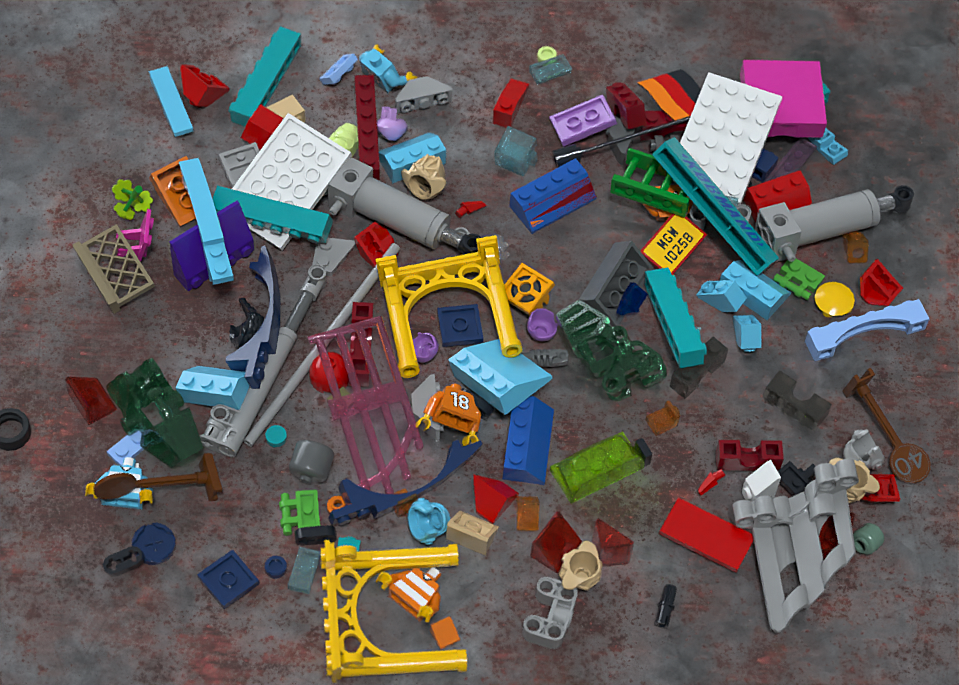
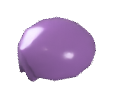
M545 308L534 310L527 321V330L531 337L537 341H549L555 337L558 323L554 320V313Z
M418 333V336L412 339L418 363H426L435 357L439 348L436 337L430 333Z

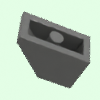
M615 117L617 124L607 128L606 131L608 141L636 133L637 127L627 129L621 123V119ZM634 138L609 145L619 164H624L627 151L631 148Z

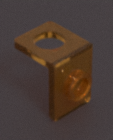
M861 232L843 234V238L848 243L847 261L849 263L867 262L868 239ZM855 248L863 249V255L860 258L853 257L852 252Z
M404 488L393 494H402L408 491ZM416 493L397 502V510H394L398 518L408 514L411 505L417 501L418 496Z
M517 496V530L537 531L539 528L540 504L538 497Z

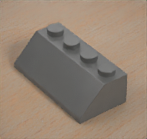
M632 240L615 242L578 302L590 316L613 327H618L645 283V271L653 270L654 268Z

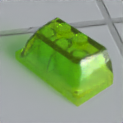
M622 431L591 444L550 466V472L572 504L643 469L645 464L643 458Z

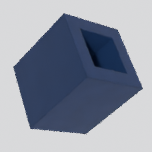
M763 148L752 177L761 183L766 182L775 171L779 157Z

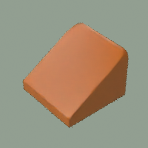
M450 616L431 625L430 632L440 650L460 641Z

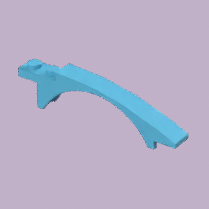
M199 158L180 161L179 166L184 187L191 199L202 241L209 280L213 282V285L233 281V273L225 248L224 237Z

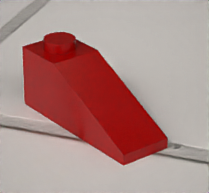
M511 78L494 107L492 124L511 129L529 88L528 83Z

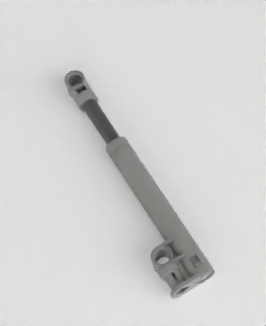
M315 264L309 268L308 276L299 292L300 297L284 327H280L276 354L268 355L269 358L265 364L264 379L261 381L260 389L249 387L240 410L222 404L215 405L211 409V416L206 424L207 428L204 434L199 435L197 441L202 446L229 457L236 456L297 339L296 331L310 304L316 300L321 289L326 286V269L324 266ZM218 416L224 417L223 419H217Z

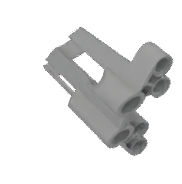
M843 459L835 465L830 463L817 465L814 468L816 479L805 487L804 492L793 497L778 496L772 498L765 495L757 497L753 502L739 500L732 505L736 526L752 529L770 629L778 634L789 626L792 618L801 609L805 608L807 610L829 587V581L833 575L841 568H845L856 554L847 497V489L859 482L853 459ZM833 515L839 545L824 560L819 533L828 517ZM796 562L800 586L794 589L785 600L780 573L787 565Z

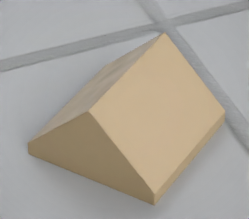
M459 511L448 521L446 539L486 556L499 527Z

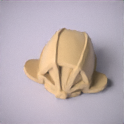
M426 154V156L413 163L409 171L406 169L401 171L403 181L408 189L420 199L434 198L442 193L446 185L445 171L440 157Z
M834 458L831 459L829 463L835 465L838 461L843 459ZM854 460L859 482L847 489L848 503L861 500L866 492L874 494L880 488L878 481L870 475L869 469L860 460Z
M584 541L579 548L563 555L559 577L562 579L564 589L573 590L578 588L587 591L600 581L602 562L593 543Z

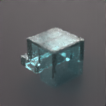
M508 126L494 151L496 165L524 177L529 166L535 167L538 161L537 152H534L537 145L536 138Z

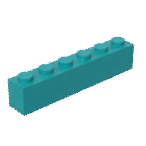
M281 26L276 33H273L269 46L264 48L261 59L256 61L253 73L248 75L244 88H240L236 101L230 105L231 122L246 126L249 118L260 104L266 107L301 47L300 33Z
M218 185L212 198L216 213L233 202L238 201L247 223H250L253 227L263 229V227L269 228L270 231L277 234L285 232L296 239L304 237L316 244L319 242L326 243L333 224L329 214Z
M669 267L645 271V289L679 368L704 364V355H707V348L705 343L701 342L700 331L694 326L693 316L688 313V304L682 299V291L680 288H677L675 275L671 274Z

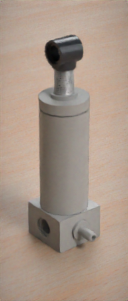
M352 157L340 167L328 184V207H330L329 212L332 215L340 212L353 219L355 214L359 212L432 249H436L444 241L458 248L462 255L478 252L476 239L481 238V236L478 234L462 235L449 228L451 222L450 215L373 178V168Z
M902 185L896 187L894 193L876 199L873 192L867 189L789 210L785 202L760 208L755 230L779 257L776 262L785 259L792 262L796 258L798 246L876 226L880 222L881 212L888 210L898 213L907 212L910 209L914 192L910 187Z

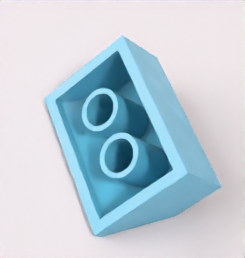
M426 133L380 150L379 161L393 184L403 180L401 174L403 169L409 171L412 164L426 156V154L440 157L442 164H446V148L438 135Z
M743 260L733 261L721 274L720 281L735 280L747 297L743 304L766 320L791 295L790 291L763 273L756 276Z
M196 366L182 372L175 389L186 403L207 406L222 404L240 410L250 385L244 377L245 372Z

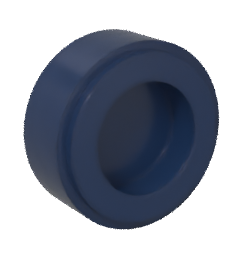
M271 556L266 560L265 572L270 578L278 579L285 575L287 564L284 558Z

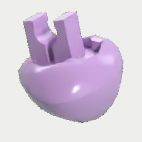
M382 107L381 118L377 120V131L383 138L389 141L397 140L403 136L408 126L403 119H396V108Z

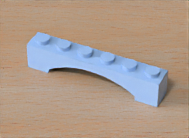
M919 299L914 301L908 300L900 305L887 306L883 310L870 311L859 317L852 316L845 321H835L820 328L814 327L808 331L805 343L815 362L832 357L836 347L854 335L877 329L905 331L908 335L925 330L929 317Z

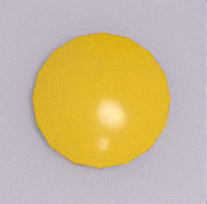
M827 282L820 285L815 293L816 305L825 317L843 316L850 313L853 309L854 295L842 283Z

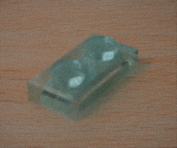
M564 54L529 66V72L537 84L571 73L572 70Z
M299 547L288 582V589L307 594L310 593L321 557V551Z

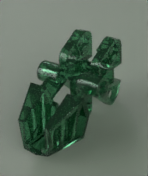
M577 300L556 313V320L573 353L578 358L582 357L587 361L595 377L600 378L604 376L602 386L612 401H621L632 396L631 383L638 379H641L643 385L648 388L666 378L667 368L659 353L639 340L631 341L624 327H611L609 325L610 320L606 315L583 301ZM606 345L614 351L613 354L599 361H596L593 357V353L601 351ZM634 346H641L643 350L636 351ZM622 391L621 395L618 397L611 396V394H615L617 392Z
M152 357L142 362V365L138 366L133 373L124 371L106 385L109 396L122 411L123 418L120 419V423L125 433L130 436L140 431V446L166 465L173 468L193 454L196 455L203 450L190 407L179 410L184 406L182 396L177 390L172 389ZM153 403L159 409L158 413L163 421L152 425L141 410Z

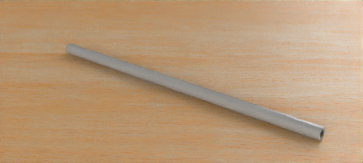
M392 243L381 258L396 255L400 247ZM377 264L246 436L243 442L247 446L252 447L308 373L312 361L323 353L351 316L353 302H361L378 280Z

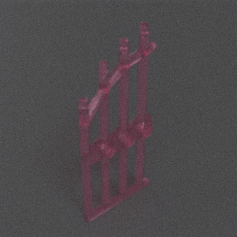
M382 315L308 336L309 344L316 343L333 396V399L327 402L333 421L340 419L359 479V484L356 485L371 491V486L382 481L385 494H394L389 478L390 473L399 464L404 480L411 479L405 454L412 438L417 450L423 449V441L420 439L419 429L415 426L416 420ZM373 326L377 327L394 382L383 385L364 330ZM357 333L374 386L373 388L361 390L346 343L345 334ZM335 337L353 389L352 394L342 397L324 340ZM401 402L408 423L401 442L389 408L390 404ZM377 408H381L395 452V456L387 465H385L368 412ZM359 413L379 472L367 479L348 419L349 416Z

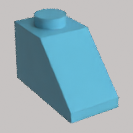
M754 315L733 316L737 345L747 352L755 351V348H761V323Z

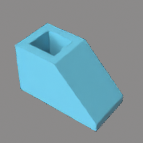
M735 280L706 281L696 294L699 299L721 312H737L747 299Z

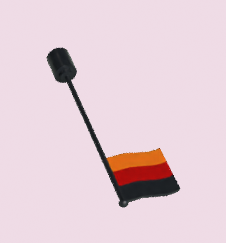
M682 69L637 82L673 121L583 150L575 144L553 150L552 154L556 167L558 168L575 158L580 163L583 153L689 121L701 88Z

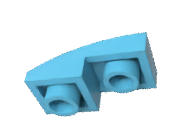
M826 128L823 138L808 137L814 147L833 165L848 156V150L836 142L835 134Z

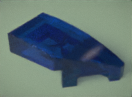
M630 282L620 300L616 314L622 316L628 313L640 312L639 308L648 294L635 282Z

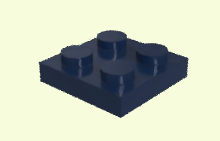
M478 304L437 308L442 347L483 343L484 338Z
M233 549L197 574V578L223 609L259 585L257 577Z

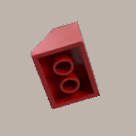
M801 170L749 187L743 199L745 204L751 209V215L755 223L760 208L785 202L788 209L792 210L812 204L809 185Z

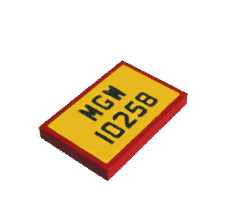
M672 214L640 251L656 269L669 267L673 275L707 234L686 216L682 217Z

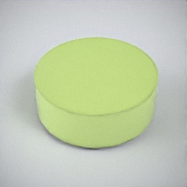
M542 47L538 51L537 59L542 65L549 66L555 63L557 53L551 47Z

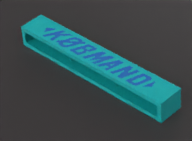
M675 137L665 141L652 154L756 276L767 270L779 259L776 253Z

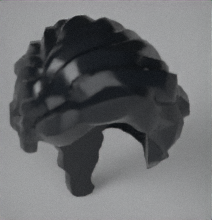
M239 298L238 301L241 303L247 316L246 321L237 327L230 325L229 329L231 343L234 344L237 350L255 335L264 322V316L260 315L245 298Z

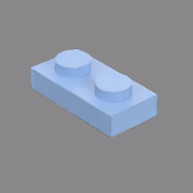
M354 54L343 55L319 78L323 85L338 83L342 79L341 76L354 67L353 64L358 60Z
M137 426L107 451V455L119 466H122L124 458H134L154 440L144 429Z

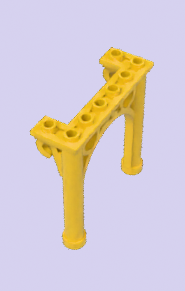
M496 235L476 239L478 252L447 257L398 268L396 255L376 259L380 285L384 289L399 360L398 371L401 377L412 378L420 372L408 321L409 313L420 298L442 288L464 287L475 290L485 296L492 308L502 355L511 358L518 356L522 352L521 341L517 338L499 266L500 259ZM466 273H479V275L472 280L463 277ZM485 278L488 288L481 284ZM410 284H421V287L416 291L406 289V286ZM402 295L408 298L405 305L403 304Z
M325 540V548H321V569H326V577H322V589L327 590V598H323L324 611H328V619H324L325 633L329 632L330 640H326L325 644L326 654H330L327 655V676H332V683H337V680H341V677L451 670L467 672L466 649L412 653H388L378 649L362 633L356 613L360 592L373 576L380 572L394 569L458 566L457 544H448V547L358 552L354 546H339L334 549V543H329V540ZM355 569H370L362 577L355 571ZM350 575L355 579L357 585L353 590L345 591L341 588L340 580L343 576ZM336 592L344 598L352 597V600L348 599L343 608L337 609ZM338 620H343L348 624L350 630H346L339 637ZM347 637L358 639L361 643L358 651L349 653L344 649V641ZM367 649L376 657L363 658L362 653Z

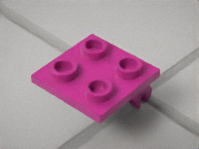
M147 209L140 229L121 230L126 239L139 240V245L131 246L140 262L142 257L146 258L147 250L152 240V235H149L154 218H150L151 209ZM119 248L116 256L124 257L127 255L128 250Z

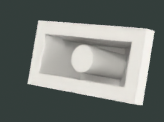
M771 460L767 461L745 479L742 494L746 500L753 502L757 497L765 495L772 498L775 497L781 476Z

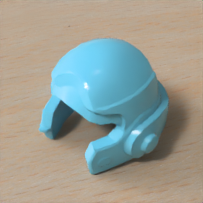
M419 498L408 510L409 530L412 536L420 543L432 544L437 536L447 531V524L450 520L447 508L440 503L429 502L425 498Z

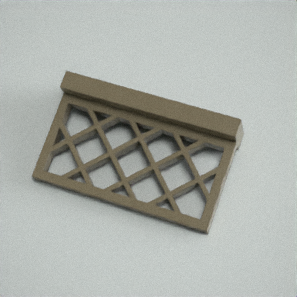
M117 224L83 244L78 241L72 245L113 314L121 310L120 306L155 287ZM117 232L119 236L116 243L107 241L110 235ZM95 244L101 245L99 253L90 252L88 248ZM105 246L115 247L112 255L103 254ZM119 248L128 250L126 258L116 256ZM101 258L110 259L108 268L99 266ZM115 260L124 262L121 270L112 269ZM128 263L137 264L135 272L126 271ZM110 273L120 274L117 283L108 281ZM124 275L133 277L131 285L122 284ZM137 278L146 279L148 282L141 287L135 286ZM119 289H129L128 294L119 299L117 295Z

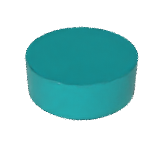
M279 425L269 427L265 433L266 442L272 447L284 445L287 440L286 430Z

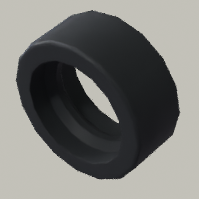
M6 408L0 410V425L12 420L22 424V431L13 438L0 437V449L17 450L29 441L31 436L30 423L26 414L19 409Z

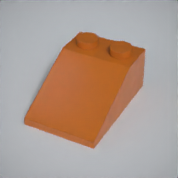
M187 156L151 173L149 176L158 196L179 227L196 219L191 199L184 187L179 166L180 161L188 160Z

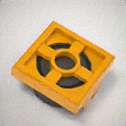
M521 263L504 286L508 302L526 314L531 315L534 310L543 308V303H549L548 293L555 284L542 274Z

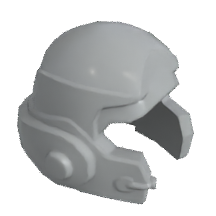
M867 429L856 430L843 451L844 459L860 460L865 463L868 469H879L884 464L885 457L879 446H876Z

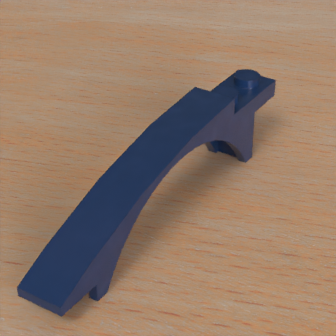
M266 246L261 247L258 262H250L249 268L256 272V280L263 283L269 289L270 303L267 315L255 335L241 348L226 356L225 360L231 370L245 372L244 377L252 389H260L261 381L264 379L265 364L269 358L268 355L276 354L280 330L281 296L274 261Z
M459 440L453 441L448 449L447 459L442 471L431 482L411 492L382 494L364 489L348 478L342 480L338 489L346 506L331 511L328 517L331 526L335 524L341 526L350 522L354 517L364 518L371 513L374 519L410 504L438 487L463 467L479 451L482 442L478 441L462 447Z

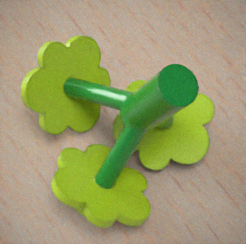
M119 179L117 184L112 187V192L115 194V199H121L124 202L128 201L127 204L118 202L114 206V210L121 218L129 220L134 218L135 212L131 210V205L135 207L137 212L141 210L146 212L147 209H150L153 199L148 191H143L141 186H136L133 190L130 180L123 181Z

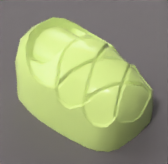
M345 123L333 132L329 139L351 152L353 156L358 149L357 126Z

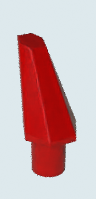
M482 201L462 202L460 204L461 207L455 214L461 218L464 214L467 213L469 215L487 205Z
M722 468L713 474L709 472L698 488L701 496L717 485L718 480L726 476Z

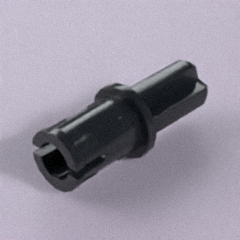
M666 584L661 602H658L657 606L659 609L655 625L660 628H668L671 613L675 609L673 605L677 592L675 585Z

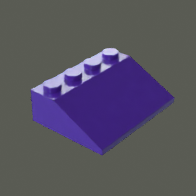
M238 201L217 212L230 266H233L236 261L249 256L254 251L253 237ZM195 225L169 241L174 276L187 291L199 287L204 281L209 279L198 225Z

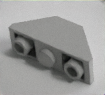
M428 76L408 80L395 99L397 113H406L411 110L424 109L429 106L452 102V88Z
M435 374L429 375L411 394L412 423L414 424L424 417L423 411L429 399L436 392L440 391L439 382H435ZM430 417L431 426L424 432L435 440H439L440 431H444V426L441 423L432 421V417ZM421 422L419 428L424 430L425 423Z

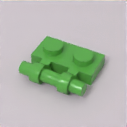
M795 258L792 262L787 260L781 268L780 274L784 275V277L777 273L773 280L783 288L794 292V295L798 298L802 297L808 301L812 294L806 290L808 289L814 293L823 282L825 275Z
M317 490L296 491V499H290L288 493L281 494L279 509L282 511V519L280 520V525L283 528L284 535H291L293 526H298V528L320 526ZM297 509V516L291 517L290 510Z

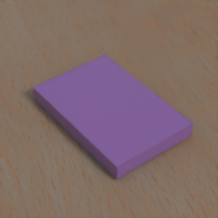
M603 95L549 117L563 146L617 124Z

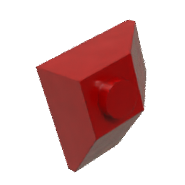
M182 64L180 67L183 93L189 99V103L195 107H208L230 90L219 78L200 72V68L194 65Z

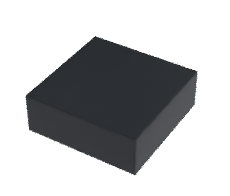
M640 438L635 441L633 451L643 467L650 465L653 453L645 440Z

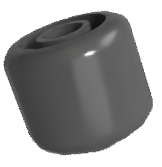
M299 440L296 443L289 464V471L303 483L324 482L328 477L334 459V451L330 447L316 441Z

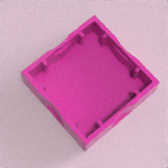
M743 60L740 71L741 83L782 96V102L768 137L787 135L823 138L827 121L820 61Z

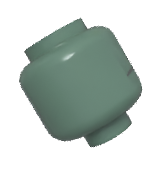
M872 523L863 524L853 533L856 551L865 555L873 554L884 543L882 530Z

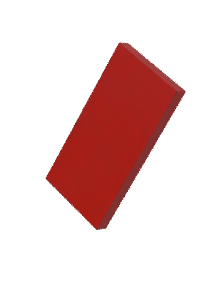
M679 497L659 531L660 535L736 573L754 541L752 533Z

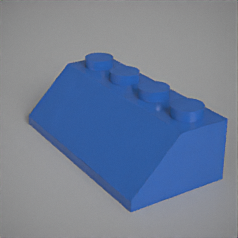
M529 396L511 411L503 480L545 485L554 409L535 396Z

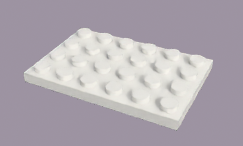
M708 72L680 144L730 201L741 204L782 102V96Z
M288 113L232 189L313 210L327 191L329 182L352 154ZM247 223L252 232L283 251L292 238L288 233L281 232V234L270 231L269 228L263 227V229H258Z

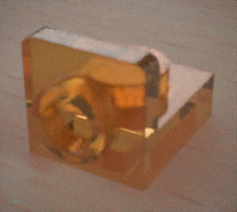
M667 401L664 408L647 415L645 420L655 436H658L678 426L680 412L676 406Z

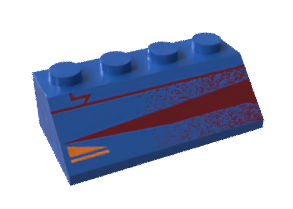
M575 158L511 192L509 207L530 233L533 234L596 200L597 196L587 171Z

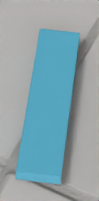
M168 67L149 71L151 84L162 105L163 113L174 136L193 132L192 124Z

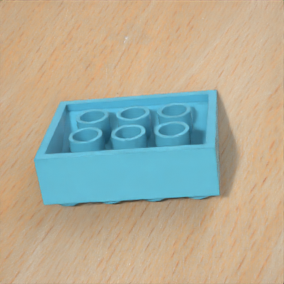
M499 339L465 347L448 359L454 377L504 415L553 379L551 374L521 353L511 358L503 356Z

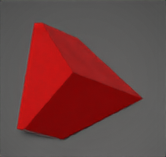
M473 474L476 513L489 523L494 524L519 496V493L503 481Z

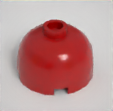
M324 352L318 355L312 361L309 369L310 382L313 388L320 393L331 392V394H334L342 387L346 388L348 386L347 360L335 352Z

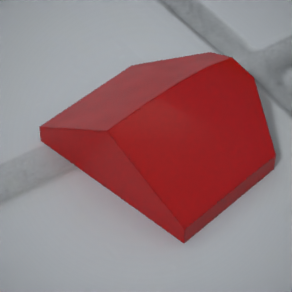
M260 104L249 118L241 138L250 144L256 142L261 150L284 118Z
M373 222L353 237L360 256L373 268L376 265V259L381 258L391 244L395 243L388 230L376 222Z
M875 259L860 277V295L866 303L887 307L903 289L878 259Z
M870 474L878 481L880 488L874 494L866 492L862 500L871 502H900L894 474Z

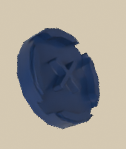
M151 523L152 525H144L135 532L132 538V546H136L144 552V564L159 565L168 561L174 554L176 540L172 530L166 525Z

